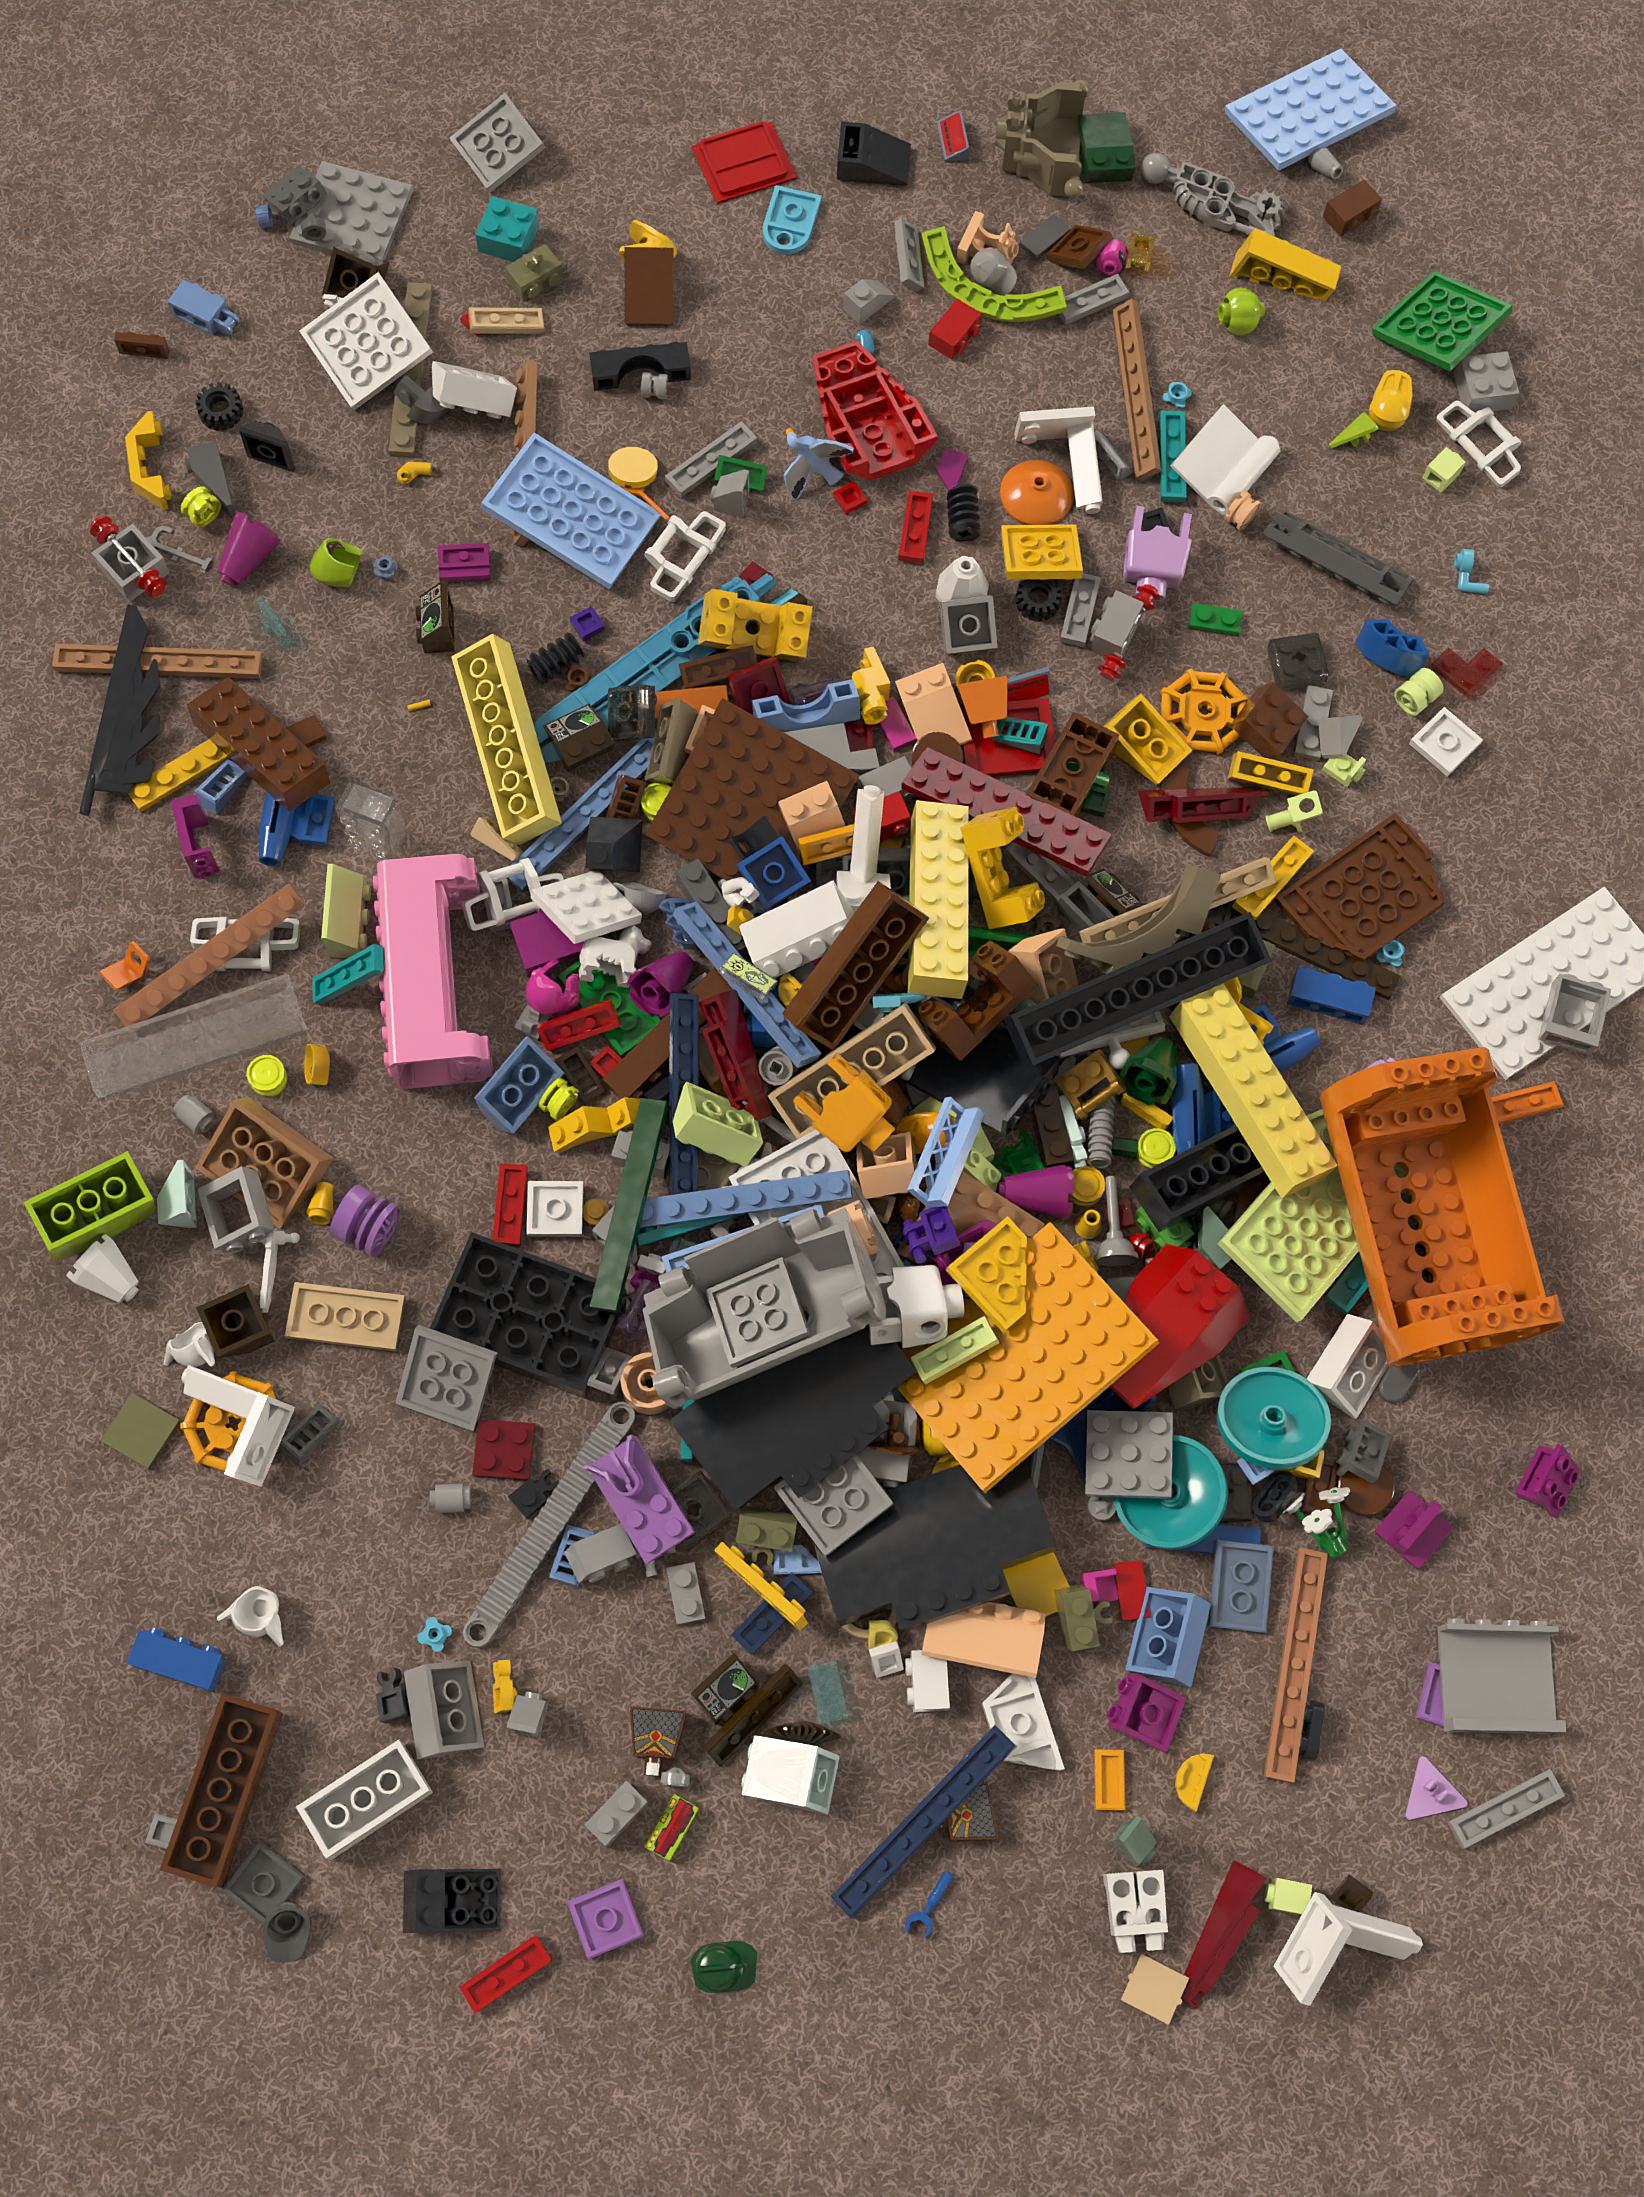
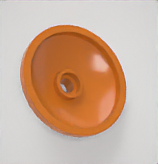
M1029 460L1015 465L1006 473L1000 487V499L1007 513L1018 522L1025 525H1051L1060 521L1070 511L1074 500V487L1069 476L1059 466L1043 460Z

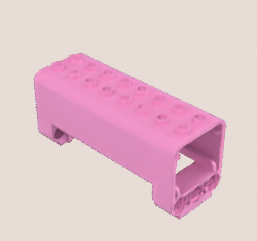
M462 854L383 860L377 863V876H373L374 892H377L378 901L374 902L375 914L379 920V926H376L377 941L383 946L384 971L382 972L383 976H379V986L384 1001L380 1003L381 1014L385 1019L386 1025L382 1027L383 1042L386 1043L387 1052H384L385 1069H388V1076L393 1077L396 1086L400 1089L482 1082L487 1077L494 1075L492 1052L488 1037L479 1036L476 1033H466V1030L457 1031L449 910L463 909L462 903L465 900L480 894L474 858H467Z

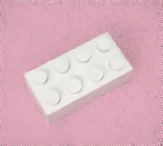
M397 1740L296 1806L325 1858L332 1860L433 1792L404 1743Z

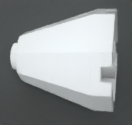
M961 556L954 560L940 574L936 598L938 601L985 596L988 593L989 582L973 557Z
M104 1234L101 1237L104 1242L102 1244L98 1241L93 1243L73 1265L77 1271L74 1274L69 1271L66 1276L76 1285L115 1302L121 1303L123 1300L129 1302L139 1291L136 1288L139 1281L115 1242Z

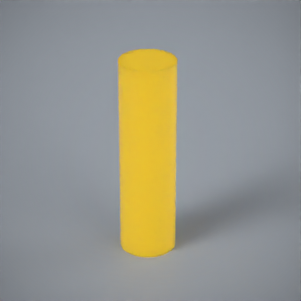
M425 700L408 705V711L431 706L430 700Z

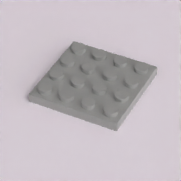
M322 161L315 177L320 181L327 195L296 221L289 237L290 243L332 254L333 247L347 244L385 260L412 195L413 185ZM309 214H315L317 218L325 222L326 236L323 239L310 241L302 236L301 223L307 219Z

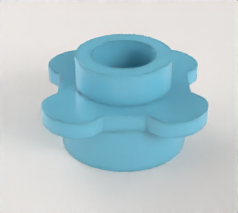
M1173 382L1169 385L1168 392L1164 393L1163 400L1166 403L1175 404L1177 408H1184L1185 401L1191 397L1192 392L1185 384Z
M1393 940L1377 953L1376 959L1380 963L1387 962L1393 967H1399L1402 963L1401 956L1405 952V947L1398 941Z
M434 1617L428 1618L425 1629L418 1634V1641L421 1644H428L432 1647L433 1651L439 1652L443 1650V1644L447 1637L451 1636L452 1629L449 1625L438 1623ZM433 1632H437L436 1637L432 1636Z

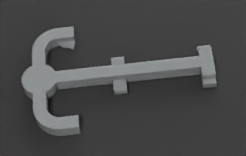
M167 526L156 528L153 534L146 538L154 548L173 554L172 559L175 561L180 557L201 565V572L203 573L206 572L213 560L208 557L204 561L181 552L183 549L181 547H178L176 550L158 543L156 538L159 533L167 532L172 534L173 529Z

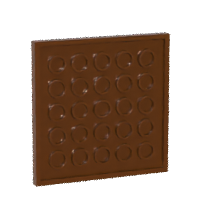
M722 698L647 829L645 836L691 862L699 859L705 870L728 881L742 877L737 869V864L743 861L730 844L729 839L743 833L760 818L767 816L779 832L780 837L783 836L804 871H806L809 864L803 866L800 854L780 811L778 802L827 781L839 810H841L859 775ZM738 842L741 849L747 853L746 848L743 846V844ZM788 898L782 901L781 903L777 904L773 908L775 909L787 903Z

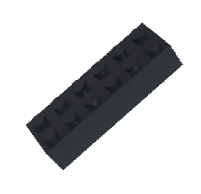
M1235 1125L1140 1173L1129 1188L1160 1233L1202 1211L1207 1206L1210 1207L1268 1176Z

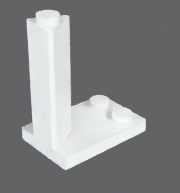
M1094 407L1020 412L1014 433L1015 441L1032 444L1037 440L1068 438L1076 508L1085 509L1087 514L1100 512L1102 493L1093 426L1095 418Z
M873 785L864 786V789H858L851 868L850 871H837L836 885L854 912L859 908L877 881L891 889L890 875L877 873L884 791Z
M189 1365L182 1374V1382L185 1383L184 1394L247 1419L235 1449L227 1460L224 1474L262 1487L295 1407Z
M1314 1892L1273 1967L1299 2002L1310 2006L1344 1944L1404 1960L1412 1953H1418L1423 1943L1421 1938L1410 1927L1332 1905L1324 1894Z

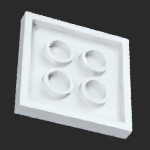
M599 870L538 887L531 891V899L574 944L641 923L642 914Z

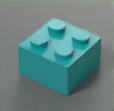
M491 196L475 234L478 252L512 262L521 258L522 255L528 254L539 229L537 209Z

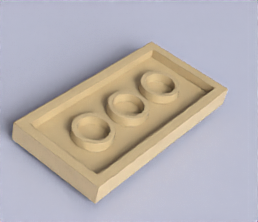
M295 1282L285 1337L288 1339L397 1352L406 1297L405 1295Z

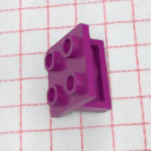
M1557 1444L1554 1450L1539 1445L1515 1493L1518 1498L1544 1506L1550 1516L1556 1517L1559 1510L1563 1509L1566 1504L1567 1494L1571 1486L1575 1485L1578 1480L1579 1469L1563 1445Z
M1408 1491L1374 1532L1414 1568L1419 1569L1453 1527L1438 1514L1443 1507L1435 1500L1426 1504L1412 1491Z

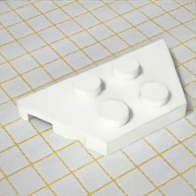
M1012 1673L982 1703L989 1729L997 1725L1017 1745L1004 1762L1056 1771L1064 1770L1065 1768L1036 1679Z

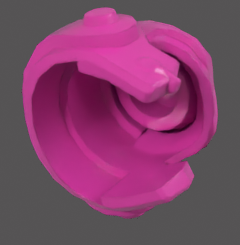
M557 959L550 961L543 968L535 969L531 973L530 980L526 986L528 1004L541 1014L562 1016L571 1011L579 1002L578 974H572L566 980L564 993H562L561 987L556 982L547 977L559 963Z

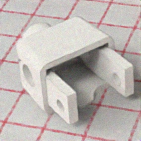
M935 1265L892 1268V1275L877 1277L884 1301L890 1300L894 1303L896 1317L869 1323L871 1345L901 1341L903 1349L936 1343L945 1339L948 1334L947 1319L964 1317V1301L961 1286L959 1284L942 1285L939 1269Z

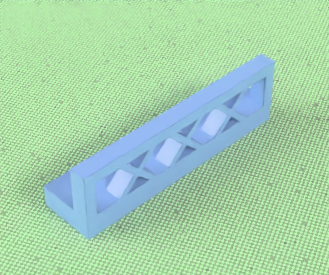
M947 1097L943 1101L907 1189L928 1208L948 1206L985 1115L979 1107L964 1109L951 1097ZM950 1109L957 1114L952 1125L948 1115ZM941 1131H944L946 1143L941 1148L939 1136ZM932 1154H935L937 1164L934 1170L931 1169L930 1165ZM922 1177H925L927 1184L925 1193L918 1188Z

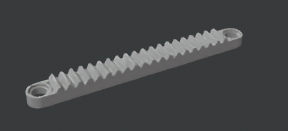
M617 1402L608 1409L602 1420L597 1424L596 1429L591 1433L590 1438L585 1442L584 1447L579 1451L576 1459L573 1460L570 1468L567 1469L564 1477L559 1481L558 1486L553 1490L552 1495L547 1499L544 1507L541 1508L538 1516L535 1517L532 1525L527 1529L526 1534L521 1538L520 1543L515 1547L512 1555L509 1556L501 1572L495 1577L493 1584L489 1586L487 1593L483 1595L481 1602L476 1606L475 1611L463 1629L465 1641L470 1646L482 1648L492 1640L567 1524L592 1489L596 1481L589 1471L584 1470L583 1465L586 1463L592 1464L621 1445L635 1422L634 1409L628 1403ZM618 1410H626L629 1413V1420L624 1424H618L613 1419L614 1413ZM476 1625H482L486 1628V1636L480 1641H475L470 1636L471 1629Z

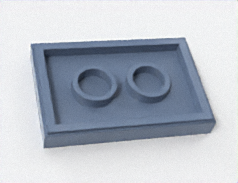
M1222 1540L1215 1541L1208 1626L1267 1633L1274 1546Z

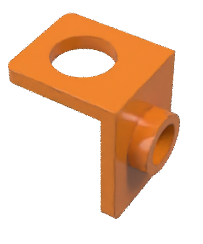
M132 941L129 943L125 959L102 969L100 975L114 990L118 991L145 976L150 958ZM134 952L139 955L141 965L136 962Z

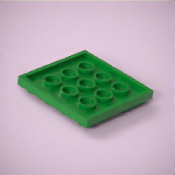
M1433 271L1372 328V336L1451 371L1512 313V305Z

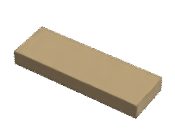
M469 307L468 314L471 333H544L542 308Z

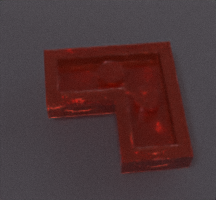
M1448 647L1430 667L1469 699L1502 667L1503 663L1485 648L1467 663Z

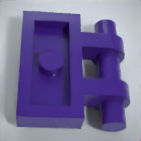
M947 1206L933 1207L919 1212L921 1220L914 1222L908 1219L903 1224V1234L906 1241L910 1243L908 1249L910 1255L915 1258L916 1263L925 1262L927 1250L932 1249L934 1255H938L961 1245ZM926 1233L927 1236L920 1238L922 1234Z

